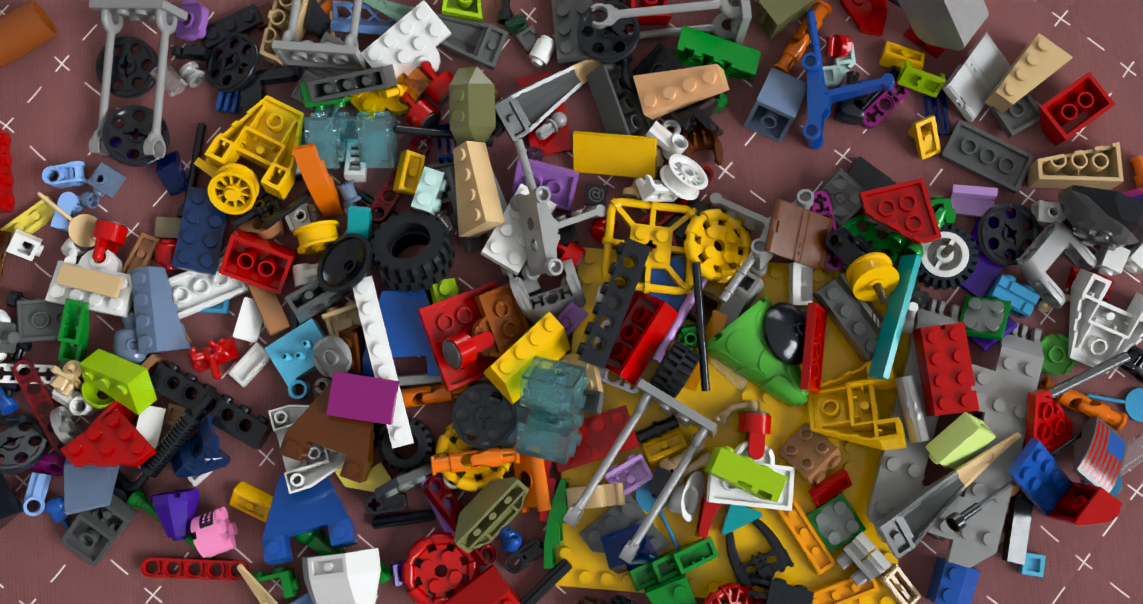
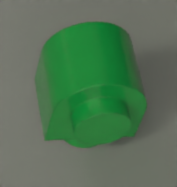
M696 323L681 326L676 334L678 341L689 348L698 347Z

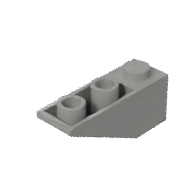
M749 271L735 289L734 294L730 296L726 303H722L718 310L728 315L725 327L749 309L765 286L761 278Z

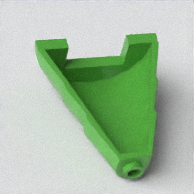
M765 295L706 342L707 354L734 370L736 374L758 386V389L789 407L796 404L799 407L808 400L807 395L809 393L800 389L801 369L799 364L792 366L782 363L772 354L767 346L763 334V318L767 309L773 304Z

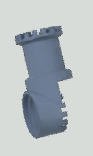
M353 179L346 181L345 185L342 183L336 186L344 199L343 204L347 218L349 206H357L354 202L362 199L354 188Z

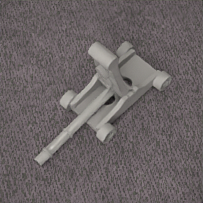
M519 139L514 142L529 194L514 195L510 199V206L514 211L519 212L528 260V264L522 268V275L524 279L532 281L538 279L540 274L546 273L549 276H557L562 273L563 263L557 258V244L561 239L558 229L585 219L592 220L603 217L606 214V208L599 204L587 208L584 213L582 209L571 212V217L566 218V215L553 218L547 203L551 198V192L546 186L536 187L533 177L534 173L531 170L526 153L527 149H525L523 139Z
M802 189L797 193V199L791 204L810 210V206L814 202V194L809 189ZM713 193L710 195V209H721L724 213L727 211V215H730L735 220L739 218L743 222L742 225L761 234L760 238L755 239L751 243V253L742 266L737 269V273L719 297L722 303H726L730 296L734 294L742 279L746 277L749 269L757 277L766 274L767 262L774 256V254L764 251L771 216L766 218L722 198L720 193Z

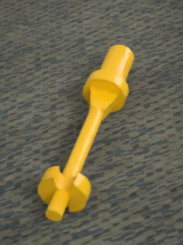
M425 80L407 86L398 84L393 86V88L383 90L382 96L385 99L393 96L400 97L409 89L422 85H427L428 87L429 83Z

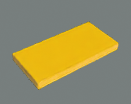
M574 131V170L580 173L645 178V175H650L655 179L657 137Z

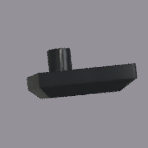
M310 0L304 28L321 40L331 26V20L316 0Z

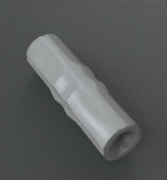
M908 375L895 378L910 443L929 440L914 376Z

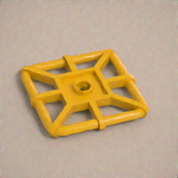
M613 198L610 200L607 209L605 237L602 238V244H604L601 269L602 282H608L611 275L608 274V270L611 264L612 246L618 247L620 241L624 242V240L613 238L615 212H617L630 228V239L642 244L652 242L655 245V248L649 253L644 266V282H638L635 290L643 291L644 294L654 292L688 295L693 286L692 262L687 259L685 282H683L670 266L671 253L685 254L684 247L672 246V235L689 219L691 221L695 216H698V211L695 207L691 208L686 205L629 198ZM621 206L650 209L649 225L635 223ZM656 210L686 214L671 227L655 226ZM627 257V262L623 265L628 268L633 266V261ZM651 269L665 270L678 287L650 284ZM615 280V285L623 289L625 281Z

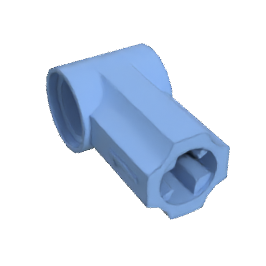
M31 472L24 500L21 503L24 514L37 516L43 512L52 475ZM31 500L38 502V508L34 512L27 510V504Z

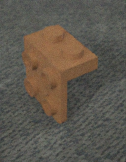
M804 423L778 450L780 456L795 467L812 487L816 483H821L826 477V473L831 468H835L840 463L842 457L837 446L822 434L810 430L809 423Z

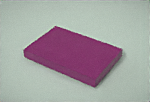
M334 371L326 415L392 425L399 381Z

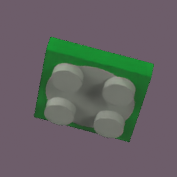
M967 296L959 323H965L967 336L1002 341L1012 306L1011 301Z
M842 492L819 508H815L806 514V517L830 553L866 530Z

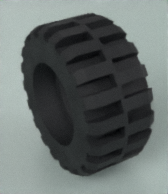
M410 211V213L401 212L396 217H389L386 223H381L378 227L379 230H375L372 235L373 239L370 240L373 251L372 263L381 281L395 291L400 289L401 292L409 293V291H413V293H416L424 288L428 290L432 288L431 285L440 283L442 281L441 278L443 276L446 277L450 272L449 268L453 266L455 251L448 229L444 222L435 215H430L423 211L421 213H418V211ZM427 245V248L415 257L407 259L397 258L404 249L410 246Z

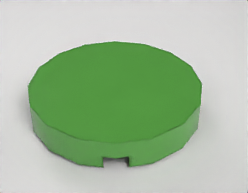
M1049 334L1040 338L1044 356L1043 373L1052 376L1069 373L1077 362L1068 357L1069 338L1062 334Z

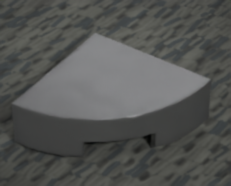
M533 25L515 35L527 54L532 50L536 42V33Z

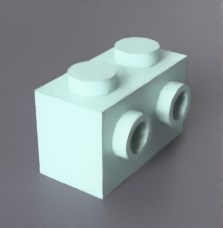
M424 166L411 204L415 211L420 213L421 211L427 212L430 215H436V212H439L442 205V194L446 192L449 184L446 174Z

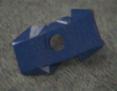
M208 415L198 425L197 433L190 440H186L171 459L173 471L177 478L199 476L226 467L230 463V456L219 448V436L215 433L212 416ZM200 447L199 452L196 454L195 448Z

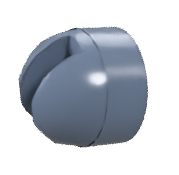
M84 192L80 196V203L86 208L95 209L99 204V195L95 192Z

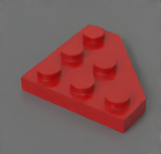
M840 0L841 6L848 16L853 18L860 33L877 37L883 35L889 4L888 0Z
M924 178L859 193L864 215L910 241L921 245L938 241L942 238Z
M1039 389L1028 393L1026 401L1028 406L1027 418L1025 421L1026 438L1024 441V446H1026L1033 437L1039 440L1048 452L1057 449L1070 440L1073 422L1070 418L1064 416L1065 411L1058 402L1053 401V395L1049 390Z
M118 408L111 411L60 449L75 467H84L85 465H96L97 467L128 465L129 467H138L157 453Z

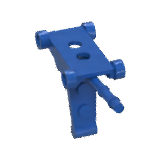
M814 11L806 12V25L809 30L812 53H807L802 58V66L806 70L808 114V123L803 127V135L807 139L808 146L813 150H818L823 147L825 142L823 137L824 123L831 114V103L880 90L891 91L895 83L894 76L886 73L878 79L871 80L867 78L860 80L857 84H842L835 89L829 90L825 83L820 51L821 44L818 39Z

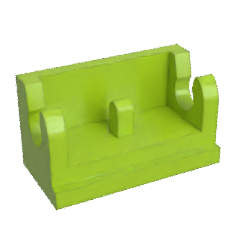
M905 60L904 67H900L897 84L935 98L946 82L944 73L940 72L939 76L911 67L908 60Z

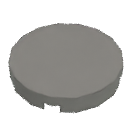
M328 335L315 343L313 350H315L313 362L322 375L333 377L334 371L342 373L349 371L352 364V355L343 339Z
M60 406L50 412V421L59 440L64 445H67L82 434L83 430L80 424L76 425L74 420L77 418L70 412V409Z

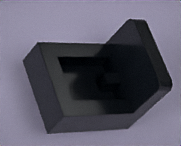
M659 466L656 467L648 490L652 493V497L658 498L673 471Z

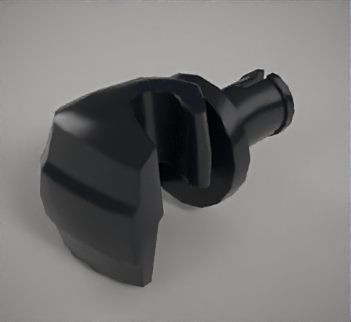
M854 71L846 72L845 84H857L860 73L856 71L855 75H853ZM863 95L836 102L834 111L836 121L849 125H860L864 118V112L857 108V106L862 107L866 102Z

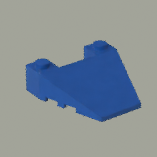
M425 288L416 293H413V291L405 293L400 290H383L379 299V306L392 357L427 356L428 376H441L417 313L418 309L431 305ZM366 344L362 358L363 375L374 377Z
M285 475L279 476L262 537L265 563L273 566L293 561L290 537L328 528L331 546L335 549L358 544L354 521L346 510L329 477H326L312 488L289 494Z

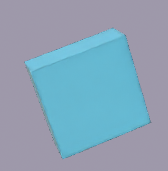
M1026 552L1025 565L1019 564L1018 573L1043 577L1046 556Z

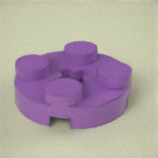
M186 0L181 3L183 6L180 9L188 12L187 21H177V27L174 32L176 33L175 36L179 39L191 42L197 38L202 39L206 35L209 9L195 0Z

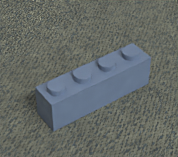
M147 266L130 269L139 354H155L190 349V342L186 341L184 332H186L184 324L180 323L177 314L179 312L178 306L174 304L171 296L173 291L165 268Z

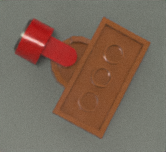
M510 283L474 297L482 317L472 327L471 337L465 332H460L444 339L442 353L446 362L452 368L460 369L474 363L477 359V353L485 358L498 359L530 329L514 297Z

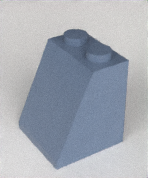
M771 67L743 126L781 143L797 115L807 91V83Z

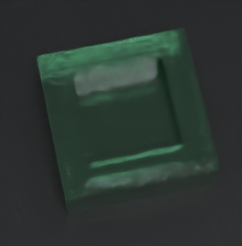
M523 12L505 22L509 35H513L527 27V20Z

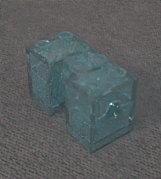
M370 111L357 112V116H349V112H336V116H328V112L310 113V117H304L305 144L315 143L319 157L324 160L327 169H339L340 166H344L346 142H359L360 168H393L399 162L397 133L393 132V127L397 125L396 115L390 114V111L374 112L372 116H370Z
M535 356L522 375L520 405L530 407V414L528 413L524 423H518L515 453L565 465L570 457H574L576 445L579 446L582 439V433H579V428L583 425L584 414H581V410L586 403V395H583L584 389L587 388L589 379L588 376H585L586 367Z

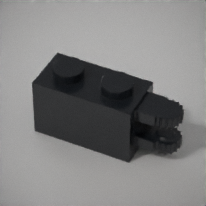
M751 577V584L765 590L764 593L750 590L748 591V597L761 601L762 604H812L814 592L808 591V588L803 585L793 586L786 584L787 581L781 578L767 581Z

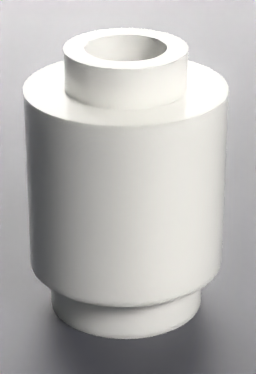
M541 35L540 38H537L528 56L531 59L530 62L537 67L547 66L555 50V41L546 35Z

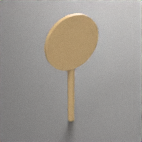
M41 192L37 193L41 199L70 221L68 235L76 245L80 247H92L95 245V240L91 238L95 222L98 220L97 218L89 214H81L72 218Z

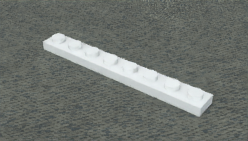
M372 276L364 277L358 285L353 287V292L374 377L398 381ZM400 385L398 387L393 424H386L392 449L414 443Z

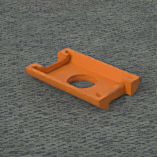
M541 444L528 446V451L521 452L520 448H518L520 463L515 464L513 462L515 477L521 481L522 472H527L531 479L530 486L528 487L529 491L526 494L525 502L520 512H529L530 508L537 507L538 512L551 510Z

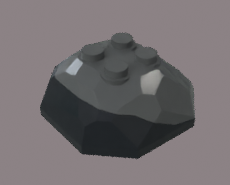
M1072 185L1059 192L1058 200L1061 209L1073 226V234L1081 238L1082 244L1093 247L1094 244L1100 243L1104 249L1115 251L1116 248L1143 241L1142 202L1117 191Z

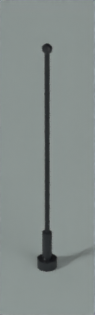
M1082 431L1050 453L1051 456H1055L1072 444L1074 440L1082 437ZM1011 480L980 503H974L960 514L953 512L946 517L948 527L954 532L961 531L966 527V520L981 511L982 506L1014 485L1015 482Z

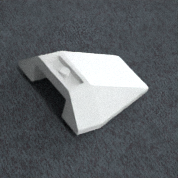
M286 405L268 411L272 428L277 434L280 447L285 433L310 405ZM312 443L306 460L297 461L282 455L286 469L284 475L289 494L315 486L341 468L347 455L316 443Z
M379 548L324 556L302 557L303 577L313 604H375L381 572Z

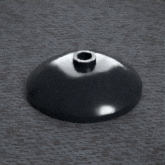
M357 233L345 234L337 238L336 241H333L326 248L318 263L317 278L320 285L331 293H342L358 285L364 279L371 266L373 251L370 242L364 236Z
M779 302L770 306L764 315V338L768 348L779 361L786 365H798L803 362L807 318L794 305L787 302Z

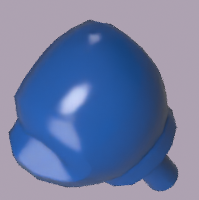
M60 496L48 501L45 504V511L50 514L55 523L61 521L67 531L70 524L66 518L71 515H66L64 512V498Z
M509 526L503 528L498 535L502 541L501 548L503 551L515 552L521 546V535Z

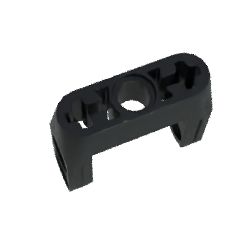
M291 66L256 71L253 78L240 89L242 117L247 114L249 109L267 96L266 85L296 82L302 78V69ZM306 120L303 122L302 131L307 130Z

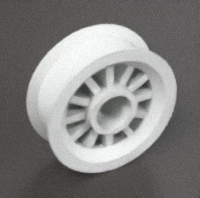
M674 154L669 158V164L660 169V177L664 185L673 194L682 199H696L699 195V190L706 188L708 185V178L704 170L687 156Z

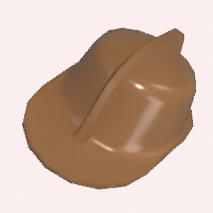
M258 216L238 226L240 230L255 232L264 239H271L285 233L282 219L267 229L263 228Z

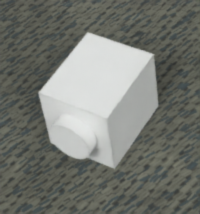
M1142 241L1136 243L1130 249L1131 252L1124 266L1128 272L1134 275L1143 273Z
M1101 245L1096 255L1098 263L1094 269L1098 270L1100 275L1106 277L1121 274L1131 251L1124 247L1110 251L1104 249Z

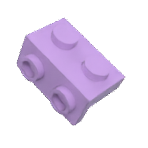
M634 453L625 459L626 462L620 466L615 464L609 467L604 475L608 484L623 482L624 495L626 496L652 481L653 474L642 454L636 455Z

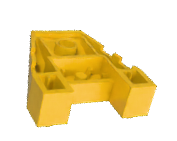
M267 95L249 109L242 119L236 120L227 131L217 135L205 152V156L210 164L217 168L225 164L236 163L241 156L267 169V172L260 181L266 192L284 200L295 183L297 162L292 149L295 146H300L304 113Z
M868 361L862 364L863 367L852 372L849 370L842 377L835 380L830 379L822 383L819 394L809 393L807 395L810 430L812 432L883 451L907 448L904 427L900 418L880 420L876 391L897 388L894 364L892 365L888 380L868 377L872 361Z

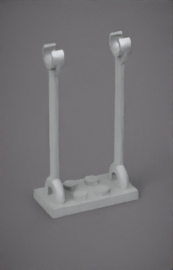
M89 0V8L100 13V21L106 31L98 128L89 140L90 153H100L101 156H110L103 142L102 130L108 118L115 34L122 30L124 20L134 23H142V20H147L148 22L156 23L161 33L152 131L144 142L143 151L144 155L164 158L166 145L161 135L169 35L176 30L177 21H187L188 12L165 0Z
M292 0L288 30L284 32L281 41L273 40V51L285 66L354 71L365 70L367 63L359 51L357 39L363 0H354L350 31L345 38L344 45H337L331 42L313 43L309 40L298 42L296 30L301 0Z
M710 0L620 10L610 4L603 3L591 6L592 13L597 10H603L608 16L603 22H592V27L596 29L611 26L620 18L720 9L722 13L714 18L712 24L687 27L705 33L713 32L717 37L740 45L743 43L752 15L750 0H730V2H728L729 0ZM730 22V30H724L721 25ZM682 27L640 31L639 39L678 36L681 34ZM604 30V31H605V35H607L608 33H610L609 30H608V31ZM597 45L598 51L604 50L602 45Z
M643 379L637 385L642 396L633 414L576 504L574 503L569 508L563 518V521L575 527L584 512L583 508L641 415L646 412L652 402L656 403L660 407L659 410L669 416L671 413L678 418L677 421L686 427L692 425L698 430L676 469L634 537L627 542L620 553L619 558L629 564L636 555L640 542L698 448L707 436L714 438L718 431L716 423Z

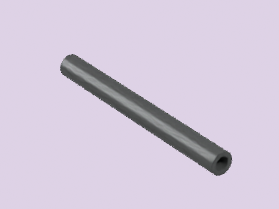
M1122 352L1046 390L1052 393L1053 399L1129 362L1130 356L1126 352Z

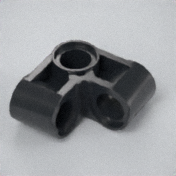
M845 227L836 228L826 238L828 248L848 267L854 260L862 255L871 253L875 249L863 236L859 234L855 237ZM835 235L841 237L842 243L835 239Z

